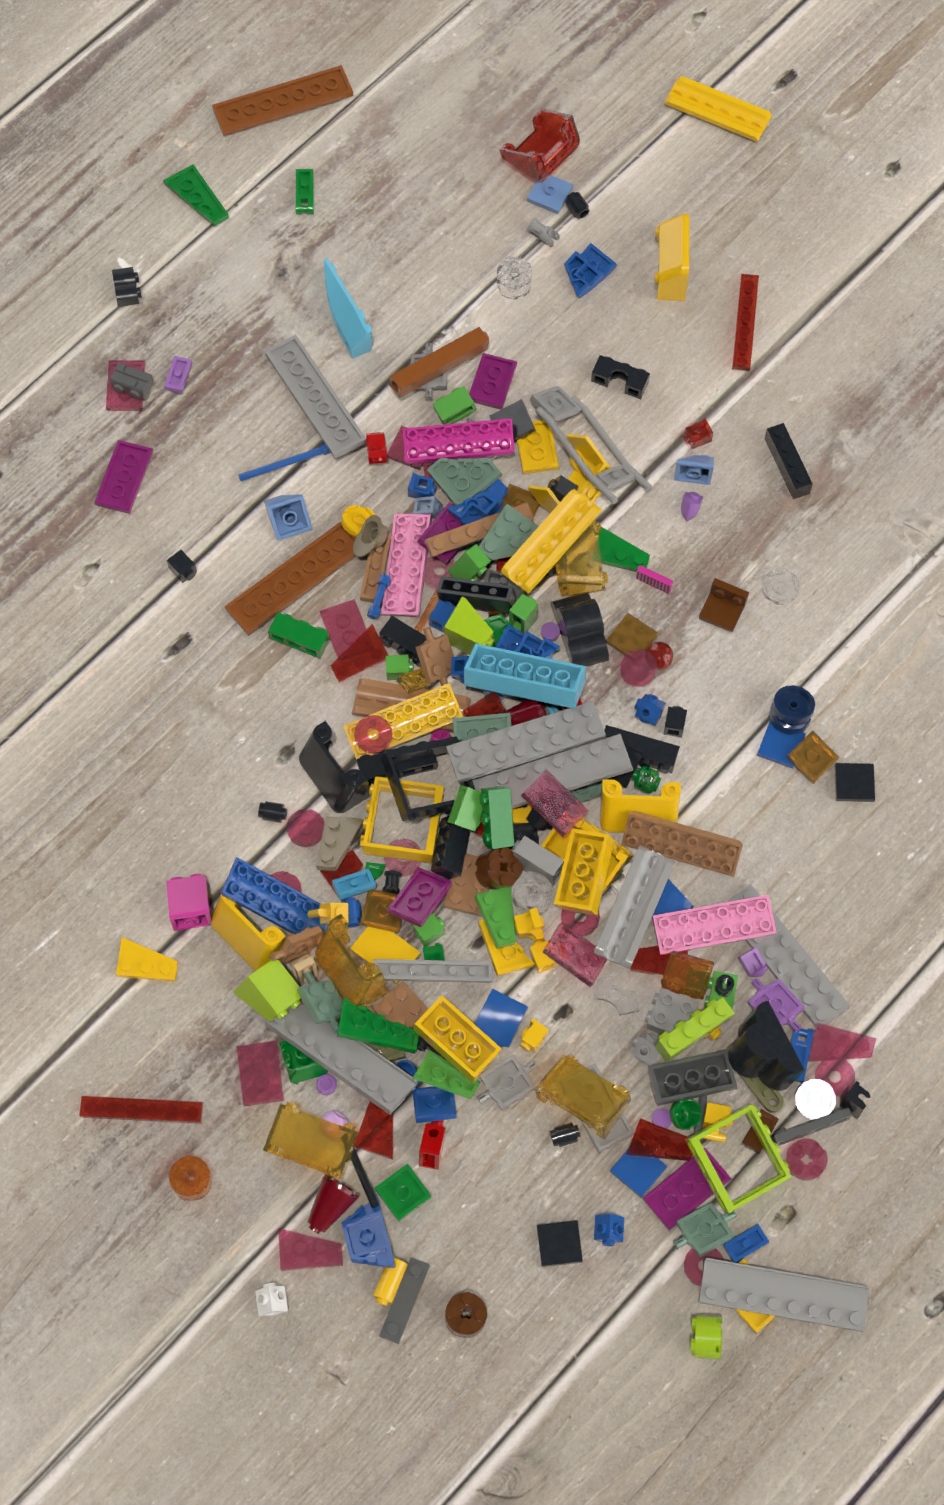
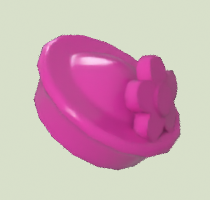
M437 730L431 734L429 742L452 736L446 730Z

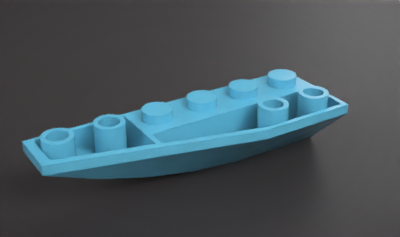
M325 258V284L331 315L337 331L353 359L372 351L371 343H373L370 335L372 334V329L369 323H365L363 311L361 309L358 310L342 279L338 276L334 264H331L328 258Z

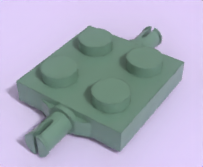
M308 971L303 975L308 985L301 986L297 991L314 1023H330L334 1033H337L339 1025L337 1019L340 1018L342 999L331 979L321 982L316 981L312 972Z
M711 1202L677 1220L676 1225L682 1232L683 1237L673 1241L674 1246H676V1249H679L688 1244L696 1255L701 1257L734 1238V1234L728 1227L727 1222L737 1217L736 1212L732 1211L722 1215Z

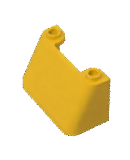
M602 780L600 827L605 832L624 833L629 812L632 811L678 823L681 782H668L664 784L661 789V796L622 795V787L619 782L615 780Z
M569 810L564 811L541 846L564 860L572 828L606 833L577 812ZM616 840L614 841L602 895L622 872L623 867L634 856L631 851Z
M220 895L211 916V925L236 953L256 971L271 961L270 954L278 951L283 946L286 936L280 929L274 926L267 927L260 933L240 912L239 904Z

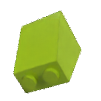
M462 597L444 627V635H448L450 645L471 655L475 643L493 647L495 642L493 630L467 599Z
M271 960L250 974L234 991L237 997L269 1022L275 1018L280 1020L288 1014L286 1010L289 1008L294 1010L302 1004L300 1001L302 998L297 991L300 988L279 960Z

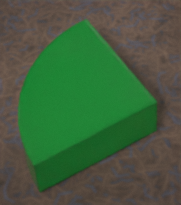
M366 862L365 870H370L375 881L384 873L386 864Z

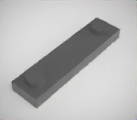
M842 1107L834 1109L828 1116L790 1130L783 1128L776 1131L772 1141L778 1146L845 1122L851 1118L852 1114L849 1108L844 1110Z
M410 1257L379 1337L396 1344L400 1343L429 1270V1264Z

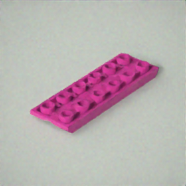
M512 418L403 428L405 463L408 464L436 462L440 458L458 460V458L470 459L515 453Z

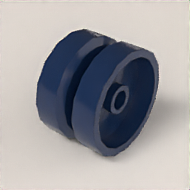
M790 685L780 688L776 692L770 708V723L778 731L789 735L805 731L814 713V697L809 691L799 686Z

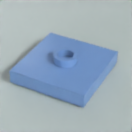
M542 172L528 195L527 202L559 214L574 184Z

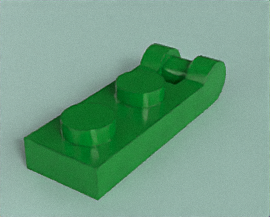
M296 169V214H301V212L314 214L313 169ZM308 202V205H301V203Z

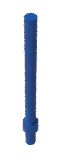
M324 443L318 448L238 474L240 481H244L331 452Z

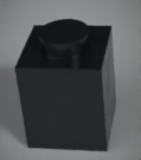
M560 475L552 479L547 487L550 488L559 502H561L571 490L575 489L577 491L579 486Z
M182 549L167 560L168 568L182 583L191 580L197 573L195 563Z
M668 706L664 735L682 738L687 715L686 709L680 706Z

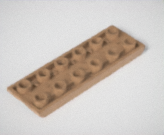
M362 678L358 682L352 715L366 717L430 690ZM454 694L463 717H467L471 698ZM453 724L438 729L454 733Z
M637 811L629 812L621 845L635 849L641 846L648 850H653L655 853L659 852L664 857L733 877L743 847L739 840Z

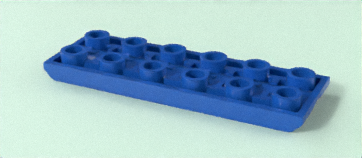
M235 858L221 890L222 896L290 933L298 934L305 928H313L315 926H319L323 932H326L329 924H320V918H309L307 915L310 910L320 909L319 902L240 858Z

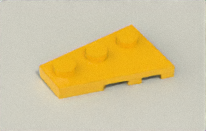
M484 920L478 921L497 977L534 967L535 963L527 957L524 949L517 942L512 946L496 949Z
M121 938L116 970L117 977L176 982L178 961L126 938Z

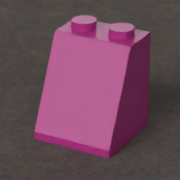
M193 874L188 878L173 877L166 881L169 919L173 930L179 931L211 926L212 915L206 876Z

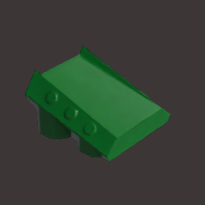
M286 1040L279 1043L291 1083L298 1085L299 1082L328 1073V1070Z

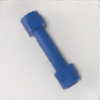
M380 574L377 584L379 586L374 602L369 607L367 614L371 619H378L381 609L379 607L385 589L389 586L391 577L386 574Z

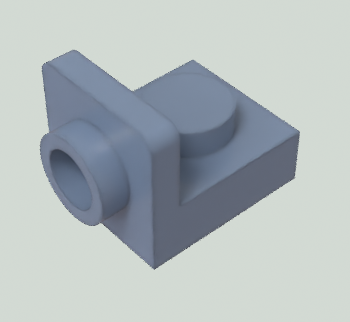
M435 496L415 498L413 514H431V516L436 518L444 509L443 504Z

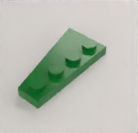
M343 998L337 1037L415 1054L419 1035L413 1029L396 1021L393 1023L385 1019V1016L381 1014L376 1015L367 1011L366 1007L350 1003V1000Z

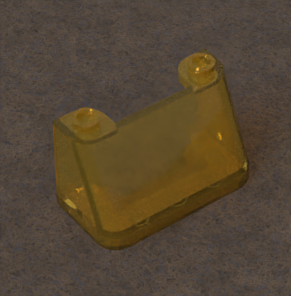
M596 519L555 564L557 581L562 597L606 590L605 583H608L607 572H603L598 541L601 525L600 522H596Z
M339 914L330 920L315 950V958L328 979L332 980L342 999L346 998L354 1005L366 1007L387 994L384 977L378 966L373 963H365L360 967L357 966L346 949V944L350 942V937L347 935L348 924L342 914Z
M570 1054L568 1056L563 1055L535 1088L537 1099L545 1104L549 1100L551 1105L555 1104L585 1122L590 1129L593 1128L598 1131L596 1135L604 1140L631 1101L628 1089L621 1085L618 1087L584 1067Z
M287 1102L286 1105L280 1103L263 1151L343 1180L358 1134L355 1131L356 1127L347 1123L340 1126L297 1110L298 1105Z

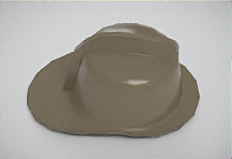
M372 515L363 524L353 543V552L356 556H365L372 549L383 545L386 541L388 528L382 524L379 516Z

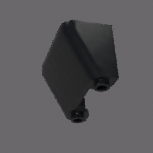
M324 721L314 728L299 755V762L331 809L336 813H345L370 797L368 779L358 769H351L346 773L342 771L329 753V748L333 745L331 741L332 730L328 723Z

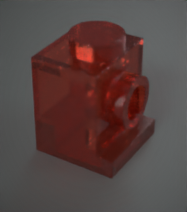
M704 418L701 422L686 427L683 437L685 442L690 444L692 449L712 442L713 431L706 418Z

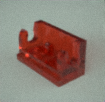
M491 692L463 710L465 717L507 713V708L496 692Z

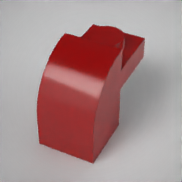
M384 432L366 433L369 464L387 463Z

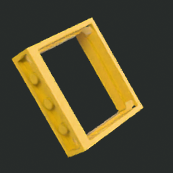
M375 777L374 784H371L369 789V795H372L371 801L368 800L366 805V812H369L368 818L364 817L363 829H366L365 835H361L360 846L363 847V854L432 863L441 813L431 817L426 850L371 843L380 791L392 793L388 778ZM400 780L405 795L434 798L433 804L443 802L444 786Z

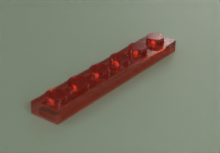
M741 274L732 363L733 370L750 371L759 275Z
M81 1096L79 1116L80 1118L202 1124L203 1102Z

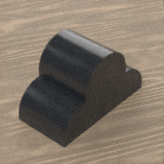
M588 592L551 601L550 606L556 623L560 628V635L570 663L587 667L609 661L608 647L604 636V624L596 600L591 599Z
M769 1001L762 1002L739 1027V1039L729 1049L728 1059L732 1068L739 1075L746 1078L759 1077L768 1088L782 1091L786 1090L805 1069Z

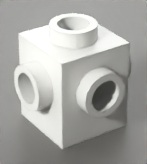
M268 1283L263 1285L262 1289L255 1291L259 1316H276L288 1311L285 1286H276V1283Z

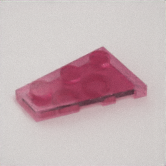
M817 1023L808 1062L872 1058L876 1038Z
M278 1228L281 1271L343 1266L342 1245L340 1243Z

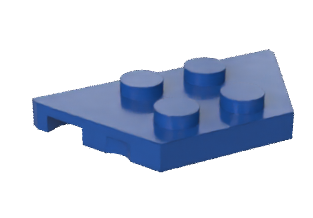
M369 1202L364 1207L360 1206L352 1216L347 1217L341 1223L351 1262L395 1268L396 1265L380 1203L375 1208H371Z

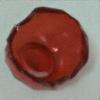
M661 641L652 643L645 652L646 662L655 670L666 669L673 661L672 648L667 643Z

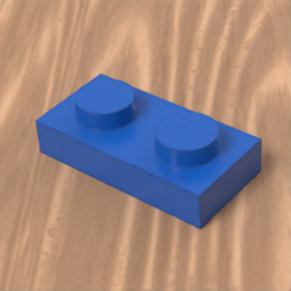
M758 1224L724 1244L723 1248L731 1261L737 1263L769 1244V1240Z

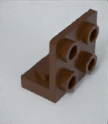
M714 578L709 596L699 614V619L733 632L747 603L749 592Z

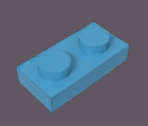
M369 869L332 880V886L339 900L376 888V883Z

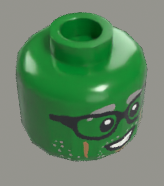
M642 766L640 770H635L631 780L635 781L634 788L650 794L653 791L656 792L662 778L659 777L658 771Z

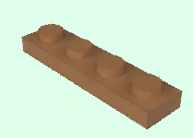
M387 533V538L383 545L372 549L368 554L360 593L361 601L374 602L379 586L377 584L380 574L385 573L392 536L390 533Z

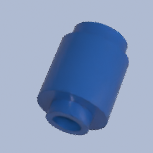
M354 897L343 899L341 903H348V923H345V927L353 928L359 926L362 918L359 900H355Z

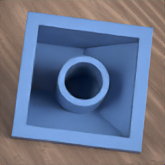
M694 455L678 459L674 481L710 485L714 468V457Z
M302 494L280 495L264 500L277 541L312 530Z

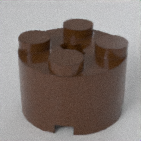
M507 847L486 851L479 855L475 863L477 865L476 878L487 889L511 886L517 881L522 872L521 863H519V860Z
M465 1292L455 1295L448 1302L445 1310V1324L453 1335L471 1338L479 1334L484 1328L487 1319V1309L480 1297L473 1293ZM463 1311L465 1313H470L469 1320L467 1318H461Z

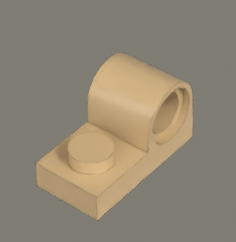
M307 953L289 962L301 985L307 983L303 975L308 971L312 972L314 978L318 977L315 961Z

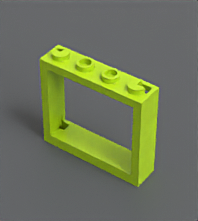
M753 1104L741 1107L685 1139L724 1213L736 1210L791 1178L789 1165L779 1155L781 1153L779 1146L771 1140V1132L766 1124L763 1125L760 1119L761 1113ZM746 1114L777 1175L731 1201L699 1140Z

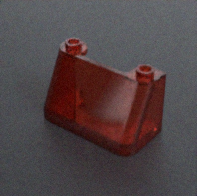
M541 108L532 120L535 130L516 149L512 143H506L499 151L505 161L532 179L543 182L578 148L580 137L573 115Z

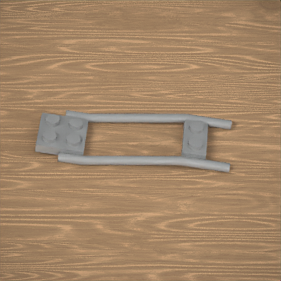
M559 386L531 395L530 401L537 407L535 413L547 423L587 479L612 504H615L618 498L610 489L629 483L633 479L646 491L651 490L652 485L628 463L589 409L575 395L570 398ZM581 411L621 465L594 476L555 422L579 414Z

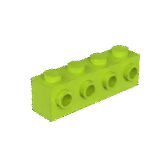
M723 997L718 1001L713 999L706 1004V1009L703 1011L698 1009L690 1015V1020L687 1022L684 1020L680 1021L674 1026L675 1030L670 1033L667 1030L658 1037L659 1041L655 1048L666 1063L733 1017L735 1013Z

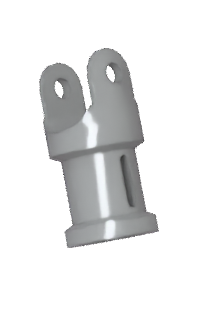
M534 218L527 228L529 233H534L541 241L548 245H553V239H560L558 232L549 226H544L538 222L537 218Z

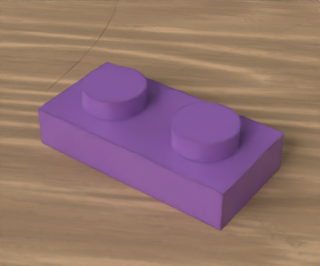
M174 356L164 385L165 390L183 393L192 366L191 359Z

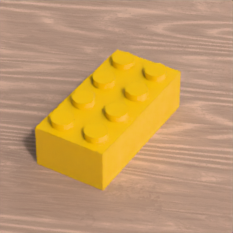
M571 829L554 904L559 909L597 916L615 841L609 834Z
M442 995L414 1024L413 1030L472 1083L499 1056L502 1050Z

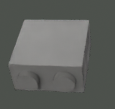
M661 988L660 994L655 993L652 1004L655 1005L653 1011H648L645 1022L648 1024L646 1029L660 1035L667 1030L669 1033L675 1030L674 1026L682 1020L687 1022L691 1019L690 1015L697 1011L699 1002Z

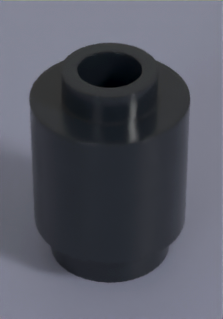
M572 192L567 196L565 203L575 217L581 219L588 215L590 212L589 205L579 192Z
M261 802L258 817L265 821L281 823L282 820H286L287 808L281 803Z
M572 1122L554 1127V1130L549 1131L554 1147H562L578 1142L577 1138L581 1137L578 1126H573Z

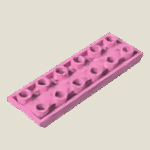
M394 514L386 574L391 577V580L384 592L382 615L419 616L428 550L420 545L417 540L430 526L431 514Z
M769 895L652 916L660 955L764 937L777 933Z

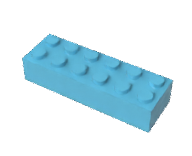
M476 643L464 668L465 686L573 709L576 708L586 682V666Z

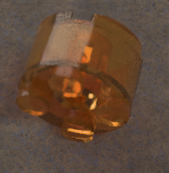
M186 1155L178 1159L170 1169L169 1181L171 1187L182 1200L197 1201L209 1193L212 1187V1175L208 1165L201 1158ZM194 1176L195 1180H187V1178Z

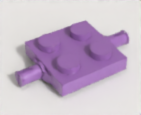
M755 978L751 984L758 992L748 1001V1005L754 1011L762 1002L769 1001L781 1026L788 1024L794 1032H798L801 1026L795 1021V1017L804 1011V1005L779 978L766 986L758 978Z

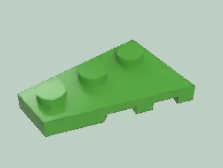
M511 886L476 894L474 897L496 949L514 945L516 934Z
M431 1050L428 1051L412 1078L468 1099L472 1098L481 1083L478 1080L472 1083L451 1063Z

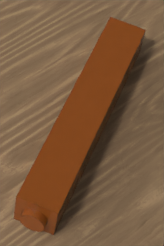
M477 327L391 375L389 386L398 398L403 397L487 350L489 345L488 334L485 331L483 332L480 327Z

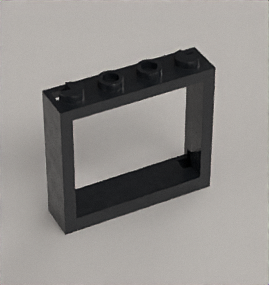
M457 736L385 750L381 761L402 821L409 820L412 822L425 816L431 818L444 812L445 814H450L455 800L409 809L394 763L448 753L446 746L458 743ZM472 779L460 783L462 786L475 789Z

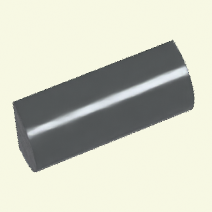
M727 1050L648 1066L651 1090L657 1106L737 1089Z

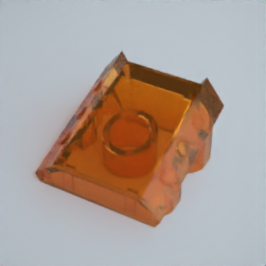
M673 950L669 953L670 957L663 979H661L662 988L676 994L688 995L691 998L704 999L714 962Z

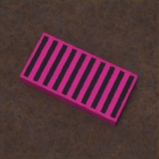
M643 566L638 567L636 572L637 580L667 594L671 592L673 580Z

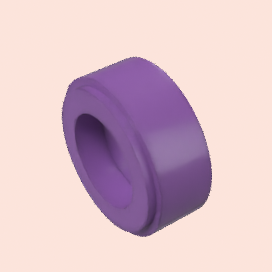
M553 622L545 623L541 628L542 638H547L552 642L558 639L560 635L559 626Z
M324 1074L317 1079L316 1087L320 1094L328 1096L335 1092L337 1084L333 1076Z
M661 1108L653 1113L652 1123L655 1128L665 1130L671 1126L670 1111Z

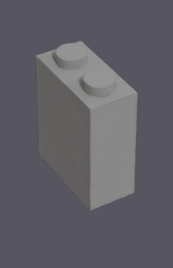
M526 836L521 841L517 840L512 850H514L513 855L521 863L522 870L548 887L553 888L560 878L564 860Z

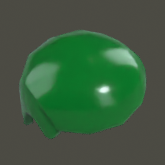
M684 1099L672 1105L669 1115L671 1122L677 1129L690 1130V1128L700 1124L702 1110L697 1101Z

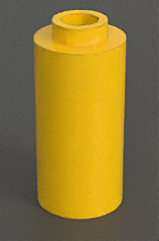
M394 1258L395 1268L384 1267L373 1297L376 1298L375 1302L383 1306H387V1303L392 1304L408 1264Z

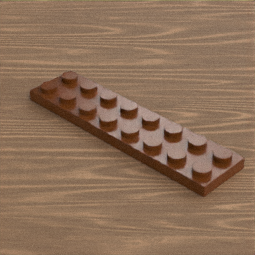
M342 65L214 104L212 109L223 136L354 95Z
M339 522L227 604L225 610L249 636L275 617L277 612L283 611L356 557L353 552V543L356 536L344 530L341 522Z

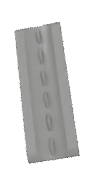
M638 847L593 952L594 954L628 969L631 968L675 864L674 860L644 847Z

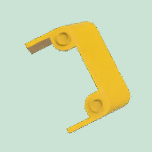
M680 214L659 223V227H655V237H657V242L659 243V271L655 272V283H658L657 300L685 301L689 277V214Z
M566 435L594 476L611 469L588 436ZM570 456V464L574 471L568 480L578 485L577 491L594 503L601 492L587 479ZM528 486V490L541 507L550 513L560 503L550 488Z

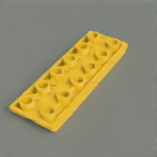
M684 76L677 78L664 101V104L755 142L759 141L772 117L768 110Z
M575 489L571 490L503 566L501 574L529 594L602 512V509Z
M448 683L346 724L343 727L357 760L363 755L379 754L383 750H389L453 724V718H461L463 715L451 685Z

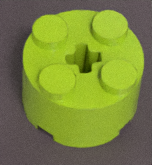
M702 1315L692 1317L693 1335H695V1338H691L692 1356L700 1359L721 1360L723 1340L721 1324H723V1317Z

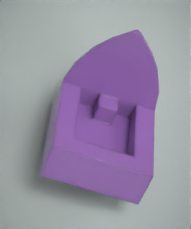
M685 492L682 499L681 513L686 521L696 516L702 504L703 496L696 492Z
M756 947L738 957L749 977H761L767 971L768 965L764 962Z

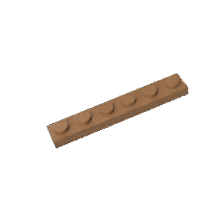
M528 503L513 507L531 521L534 520ZM499 513L425 539L431 558L483 539Z

